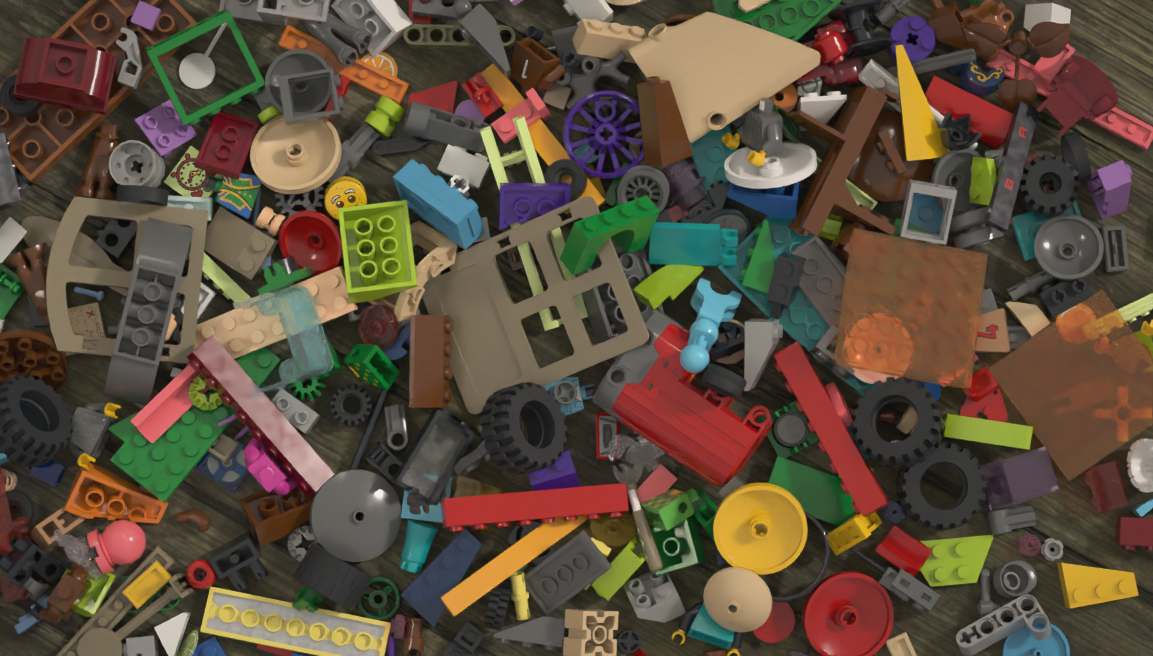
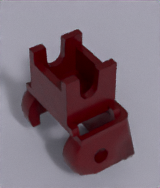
M841 19L821 29H817L814 36L816 38L818 35L831 29L832 32L838 31L847 46L853 44L851 36L847 35L846 32L848 28ZM814 39L802 45L814 49L813 45L816 40ZM861 57L843 59L835 65L832 62L823 63L820 60V64L797 79L795 87L823 80L824 85L828 84L830 88L856 87L861 82L858 77L862 70Z
M1076 55L1069 58L1054 78L1057 81L1055 84L1057 90L1036 110L1040 112L1046 107L1064 126L1058 132L1062 136L1081 117L1095 120L1117 105L1118 96L1111 81L1094 63Z

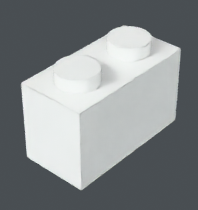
M448 144L437 171L450 178L455 174L465 175L469 179L468 186L480 190L490 168V163L487 162L488 158L479 153H475L473 156L467 153L465 148Z

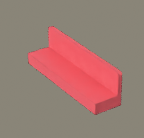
M190 364L130 420L132 425L152 444L194 405L189 397V387L191 382L201 373L195 371ZM205 385V389L197 391V393L205 394L210 387Z

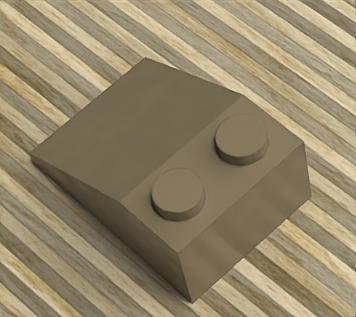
M220 206L206 229L204 250L247 278L256 280L279 241Z

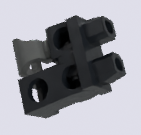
M15 535L9 542L14 552L9 557L3 552L0 553V572L18 588L24 586L29 590L27 596L37 602L50 586L41 579L36 582L31 578L32 572L36 571L53 585L66 569L27 538L23 539Z

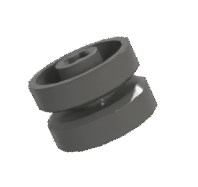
M988 207L951 219L949 232L965 231L964 234L958 235L952 240L955 251L969 248L974 249L1004 237V233L985 225Z

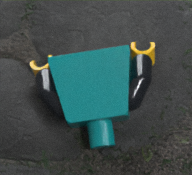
M698 602L685 612L678 626L679 630H676L672 635V641L676 634L682 635L681 645L686 640L685 632H688L687 636L727 649L726 656H729L731 653H736L737 656H740L738 649L741 648L744 632H734L723 628L708 614L704 602Z

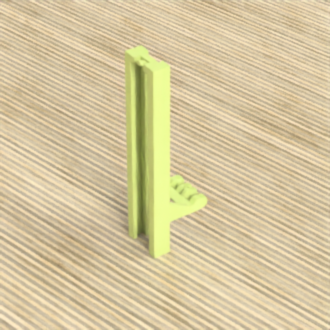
M523 115L512 118L522 150L512 151L511 154L506 153L502 157H500L491 126L479 129L499 192L500 183H509L504 167H513L512 164L515 163L519 165L524 160L527 163L532 182L545 183ZM518 222L511 224V229L521 225L522 223L519 224ZM560 227L550 231L549 234L563 275L567 281L576 278V276L572 275L560 260L565 242ZM527 241L517 247L533 296L544 292ZM579 294L575 296L574 302L581 319L588 317L582 295ZM550 308L539 312L545 331L563 324L561 318L553 320Z

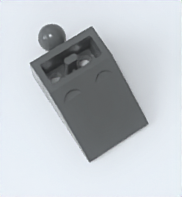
M457 0L453 7L454 12L457 16L464 17L460 21L461 36L469 44L473 42L503 75L509 79L511 71L496 20L480 3L472 10L471 3L468 0Z

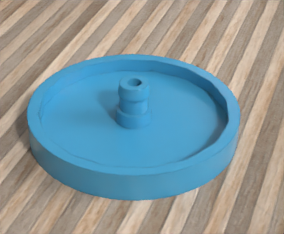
M1050 623L1051 635L1043 641L1034 639L1026 626L1008 635L1003 642L1002 656H1070V648L1062 631ZM1038 624L1034 629L1041 630L1045 625Z

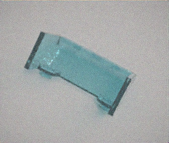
M301 285L288 287L233 304L235 309H247L257 305L263 315L273 316L279 314L293 358L285 360L280 365L279 374L282 381L261 388L262 393L274 392L331 371L333 367L332 355L311 291L307 287Z

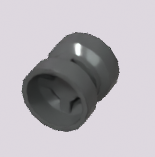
M562 381L556 385L554 396L560 404L568 405L576 399L577 390L571 382Z

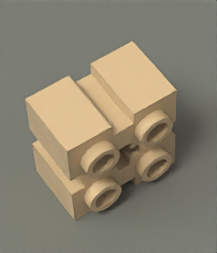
M565 609L564 628H569V635L564 637L563 656H616L617 639H613V630H618L619 611Z

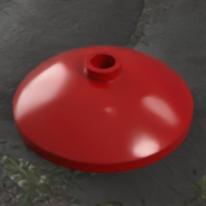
M304 210L291 215L283 223L279 233V246L284 259L294 256L299 269L312 267L315 273L312 277L332 270L339 265L343 257L341 233L331 219L319 212Z

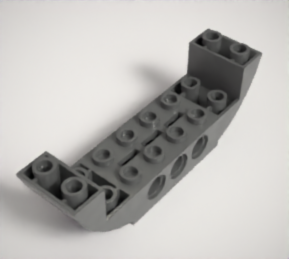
M148 218L109 366L104 396L144 406L150 402L193 228Z

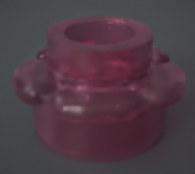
M1034 534L1022 536L1019 540V550L1023 555L1027 554L1029 557L1037 555L1041 549V542Z

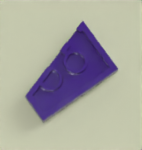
M500 183L499 230L507 228L508 225L526 222L528 219L544 215L570 203V184Z

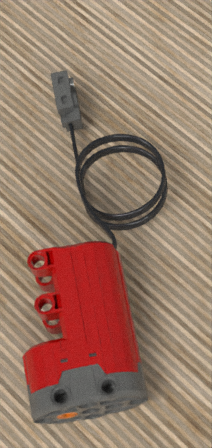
M654 309L644 320L649 332L648 341L617 356L615 362L598 386L592 402L713 486L724 487L734 476H738L771 430L772 420L769 410L763 406H756L743 420L729 410L734 402L733 398L727 396L718 397L719 393L711 388L706 393H703L691 385L697 373L686 371L680 363V354L688 345L687 343L690 338L689 330L660 310ZM759 417L766 418L763 423L755 422ZM806 511L804 512L807 522L819 530L825 542V559L822 569L812 584L805 590L787 597L772 596L773 602L787 603L805 597L818 586L828 568L830 547L827 533L830 531L825 529ZM850 547L848 549L884 573L879 583L906 603L911 600L913 602L911 606L922 614L924 611L929 613L941 596L901 569L899 573L890 567L886 570L855 548Z

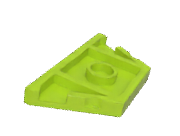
M993 535L920 541L932 549L931 555L920 570L929 587L976 583L991 546Z

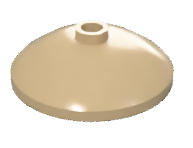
M739 567L724 568L713 574L705 586L703 599L706 610L711 618L725 629L734 632L753 631L762 626L771 613V592L766 583L750 570Z

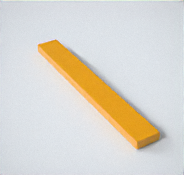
M494 64L481 72L487 83L504 104L502 108L506 113L525 100L510 80ZM541 119L528 127L534 149L548 166L560 159H570L566 150ZM563 175L560 181L571 184L572 177L570 175ZM587 178V187L579 198L590 196L596 201L599 208L606 200Z
M586 515L577 516L576 521L564 522L563 518H554V523L541 524L440 598L452 616H456L585 522Z

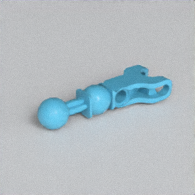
M700 278L690 301L691 306L698 315L696 321L690 327L688 345L680 354V363L683 369L690 373H699L708 366V352L718 339L720 322H727L733 319L742 294L733 290L728 295L718 294L710 287V281Z

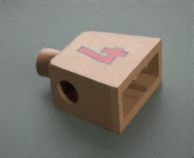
M1004 308L968 319V339L973 352L1011 353Z

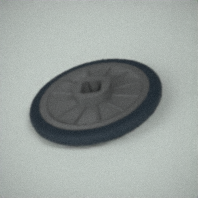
M736 209L718 210L706 217L701 223L720 224V229H737L738 246L751 234L749 218L743 212Z

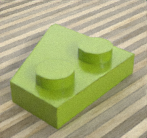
M973 157L969 202L989 206L997 177L995 162L991 158Z

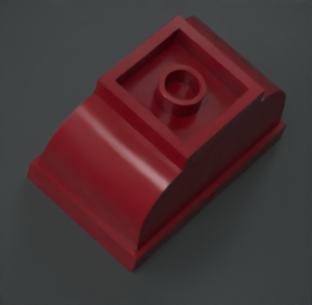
M46 37V39L26 38L23 43L13 97L106 115L116 57L107 52L93 49V46L50 37Z

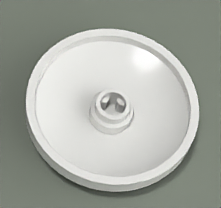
M782 141L781 155L764 156L765 162L762 166H756L747 161L749 153L753 151L747 146L732 153L724 163L725 176L731 183L755 189L776 188L799 182L810 176L817 168L816 152L808 145L792 141Z

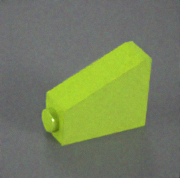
M638 534L610 563L612 568L591 584L599 596L609 600L646 560Z

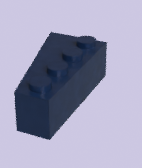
M465 528L401 594L433 627L436 626L446 609L440 598L461 583L482 543Z

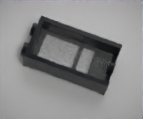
M442 408L430 412V416L395 475L390 480L427 505H435L454 472L453 468L462 459L476 435L470 430L471 426L463 421H455L452 419L453 415Z

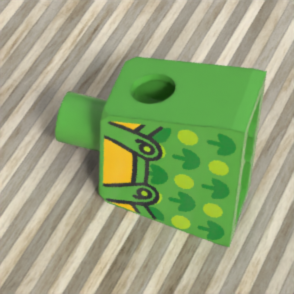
M693 488L686 492L670 489L640 505L645 512L649 525L668 531L694 514L692 504L699 500V496Z

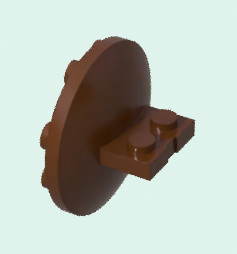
M880 112L847 179L877 202H898L905 200L909 179L927 182L933 168L934 158L906 161L902 114L897 112Z
M14 330L0 333V386L9 378L23 375L32 376L34 379L44 381L45 385H50L54 388L53 391L56 392L62 387L68 375L67 355L65 352L57 351L54 340L46 336L45 332L37 333L26 330Z

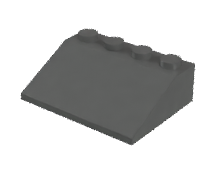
M613 240V246L642 318L645 320L653 309L640 302L633 290L652 275L645 250L642 248L626 254L619 244ZM598 253L596 255V258L593 262L591 269L575 274L576 277L593 271L601 266L602 263ZM609 283L581 293L597 343L605 342L627 332L628 327ZM661 303L656 309L664 313Z

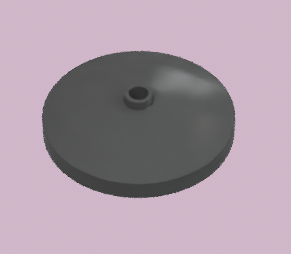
M357 469L339 472L328 479L316 491L313 497L309 515L311 530L318 544L338 559L349 562H363L373 559L391 546L399 532L401 525L399 498L393 487L384 478L373 472ZM357 512H361L359 521L355 518Z

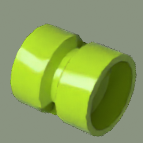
M381 95L375 104L376 110L370 111L364 122L389 138L395 129L394 123L400 122L406 110L388 97Z

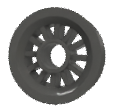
M638 165L629 169L622 176L618 186L617 198L619 204L622 205L645 196L638 192V189L644 188L649 192L647 195L661 212L667 203L670 191L666 176L659 169L649 165Z

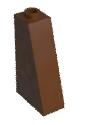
M659 76L647 77L646 81L637 84L645 165L664 167L692 156L693 152L670 81L660 80Z

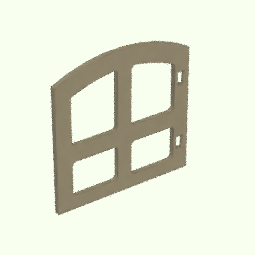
M74 197L57 229L47 268V312L57 351L112 357L116 339L81 336L73 333L68 315L66 284L80 283L129 289L145 227L150 217L194 229L191 238L188 275L181 277L177 294L185 296L181 342L178 345L164 344L163 348L169 349V356H161L160 362L189 364L187 356L194 350L208 211ZM86 217L130 220L137 223L134 262L131 271L71 266L68 263L74 242ZM83 340L97 341V349L82 348Z

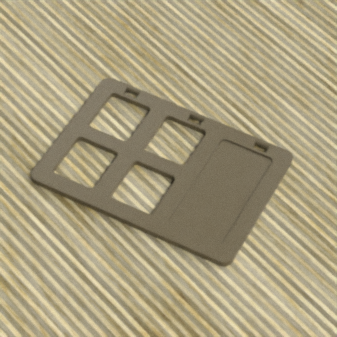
M585 196L456 253L455 264L449 266L451 271L443 275L440 272L435 278L431 276L423 286L425 292L422 298L429 315H450V320L453 321V332L450 334L453 353L450 357L449 366H452L453 376L469 413H481L487 399L497 390L522 382H533L543 387L639 347L648 341L649 332L611 238L598 251L602 263L601 266L570 281L565 279L549 240L548 233L579 218L585 219L600 213L596 201L592 197ZM570 210L572 217L562 221L559 214ZM509 237L511 244L501 248L498 241ZM529 241L532 244L548 284V289L515 304L512 302L496 262V256ZM609 283L628 330L624 334L594 346L590 342L574 298L581 293ZM556 306L573 346L574 354L540 368L521 321L544 309Z

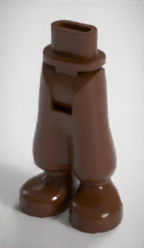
M100 123L99 132H95L97 137L94 138L90 155L82 174L84 184L75 190L74 197L95 198V184L99 181L95 199L117 201V196L110 189L116 181L111 176L108 167L109 157L118 146L117 125Z
M46 242L10 255L6 259L8 263L17 267V277L29 294L38 312V316H42L45 325H49L46 299L48 262L42 260V255L48 249ZM27 260L30 261L31 267L27 264Z

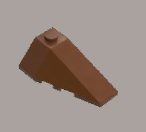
M293 489L288 494L281 496L276 492L268 493L265 490L240 499L252 533L260 547L283 538L310 519V507L315 493L307 495L299 489Z

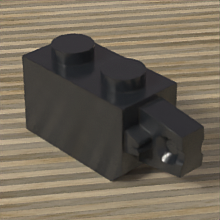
M788 252L778 255L766 298L769 300L768 303L772 304L769 317L781 318L783 309H789L790 304L794 302L806 258Z

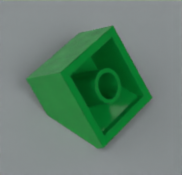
M687 518L668 531L657 527L650 529L663 565L661 570L655 572L656 575L707 562L695 518Z

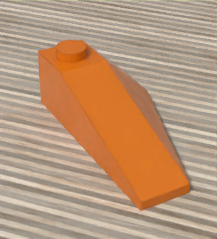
M88 463L89 470L81 466L79 467L64 507L65 511L88 519L100 517L107 518V520L128 519L132 522L159 524L168 506V502L163 503L153 494L140 490V487L105 468L92 463Z

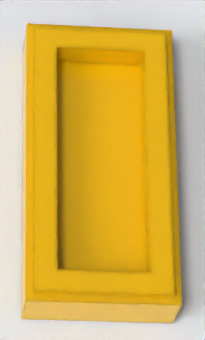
M156 561L122 593L138 609L160 590L172 576Z

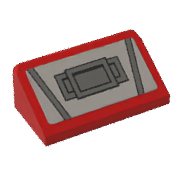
M596 413L597 460L620 459L619 421L608 413Z

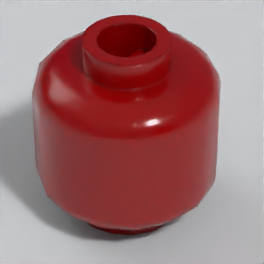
M829 29L815 38L816 42L813 47L820 53V60L823 63L832 62L835 65L845 58L843 54L847 51L848 47L838 31L832 32Z
M205 559L195 560L188 566L186 571L188 583L196 589L209 588L215 583L218 576L210 562Z

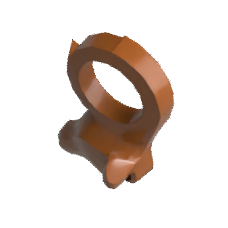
M931 0L934 10L944 6L941 0ZM984 0L979 7L972 4L969 8L961 11L967 24L977 22L996 24L1003 29L1005 37L1009 27L1014 22L1012 11L1006 9L1002 2L996 4L994 0ZM998 47L997 52L993 56L981 58L987 62L996 60L1000 47Z

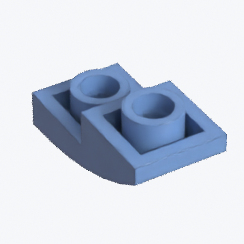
M47 593L42 595L37 601L44 608H47V600L49 598ZM28 613L19 618L20 623L14 627L17 633L21 634L32 628L40 620L35 619Z

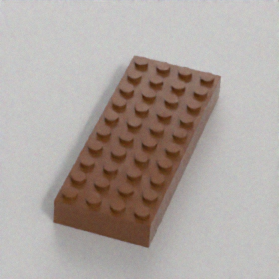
M90 0L50 37L93 46V49L107 52L116 57L106 115L42 103L37 112L22 117L16 116L5 109L0 100V133H4L5 137L9 140L11 160L14 161L15 166L31 182L37 184L136 90L118 82L123 62L128 59L127 53L116 44L117 40L122 42L127 40V35L120 32L122 27L133 31L138 37L139 49L145 69L137 86L138 88L155 72L144 49L196 24L194 19L175 0H140L161 9L153 31L130 22L139 0ZM184 44L158 56L157 58L161 66ZM130 64L127 73L135 75L138 67ZM18 68L10 76L17 74ZM16 98L18 101H25V100H26V99Z

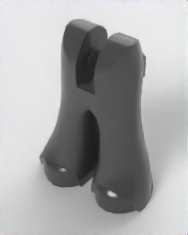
M329 12L327 23L318 24L313 21H305L303 24L313 36L333 53L337 61L345 68L355 63L358 59L357 51L362 54L369 46L372 38V33L368 30L350 26ZM332 33H335L336 35H338L340 38H342L344 41H346V42H347L348 44H350L351 46H349V45L345 44L344 42H342L341 40H339V39H338L337 37H335Z

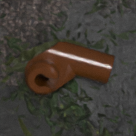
M198 509L177 513L179 524L193 522L200 531H207L210 528L209 517Z

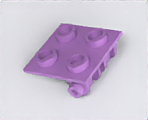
M170 99L134 120L158 154L164 158L169 156L172 150L197 136L192 126L181 123Z

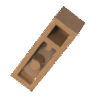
M62 507L36 525L29 535L39 548L45 552L88 518L65 511L64 507Z

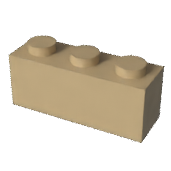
M582 18L572 41L577 54L613 59L620 51H623L627 55L624 62L636 63L628 49L647 38L644 29L638 26L631 27L618 23Z

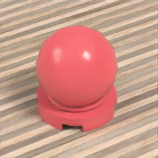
M128 520L112 522L105 528L103 533H99L97 529L87 533L90 548L95 546L99 555L95 560L103 574L114 572L115 564L122 566L132 564L142 556L146 547V537L142 528L135 522Z

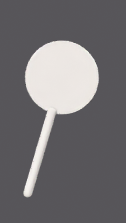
M227 22L221 25L205 54L193 53L182 60L179 67V75L186 86L192 89H202L213 81L216 70L213 61L208 56L224 31Z

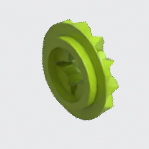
M201 374L191 382L189 397L197 408L213 410L223 402L218 392L210 395L209 402H207L205 394L197 393V391L205 389V385H207L204 381L205 378Z

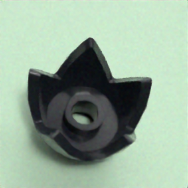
M948 111L940 127L942 144L949 150L967 149L976 143L982 134L969 133L970 114L952 121L951 113Z

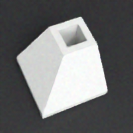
M839 91L828 92L827 96H818V93H806L804 97L799 99L797 111L801 110L820 122L827 124L847 100V95H841ZM798 125L800 131H808Z

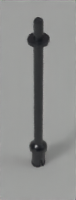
M393 363L394 366L399 370V365L397 363ZM393 384L388 390L381 388L349 470L359 469L390 390H397V387L393 386Z

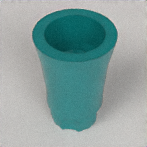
M408 520L399 568L420 574L431 544L439 529L426 523Z

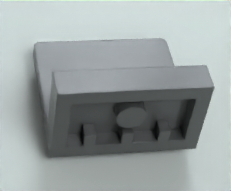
M832 324L823 333L810 352L814 354L812 358L821 365L826 363L832 368L830 371L836 377L847 379L854 374L855 370L829 351L839 339L836 334L840 331Z

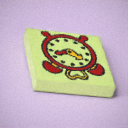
M190 146L164 183L182 196L211 197L215 191L205 188L208 176L222 179L223 175L195 168V161L199 151Z

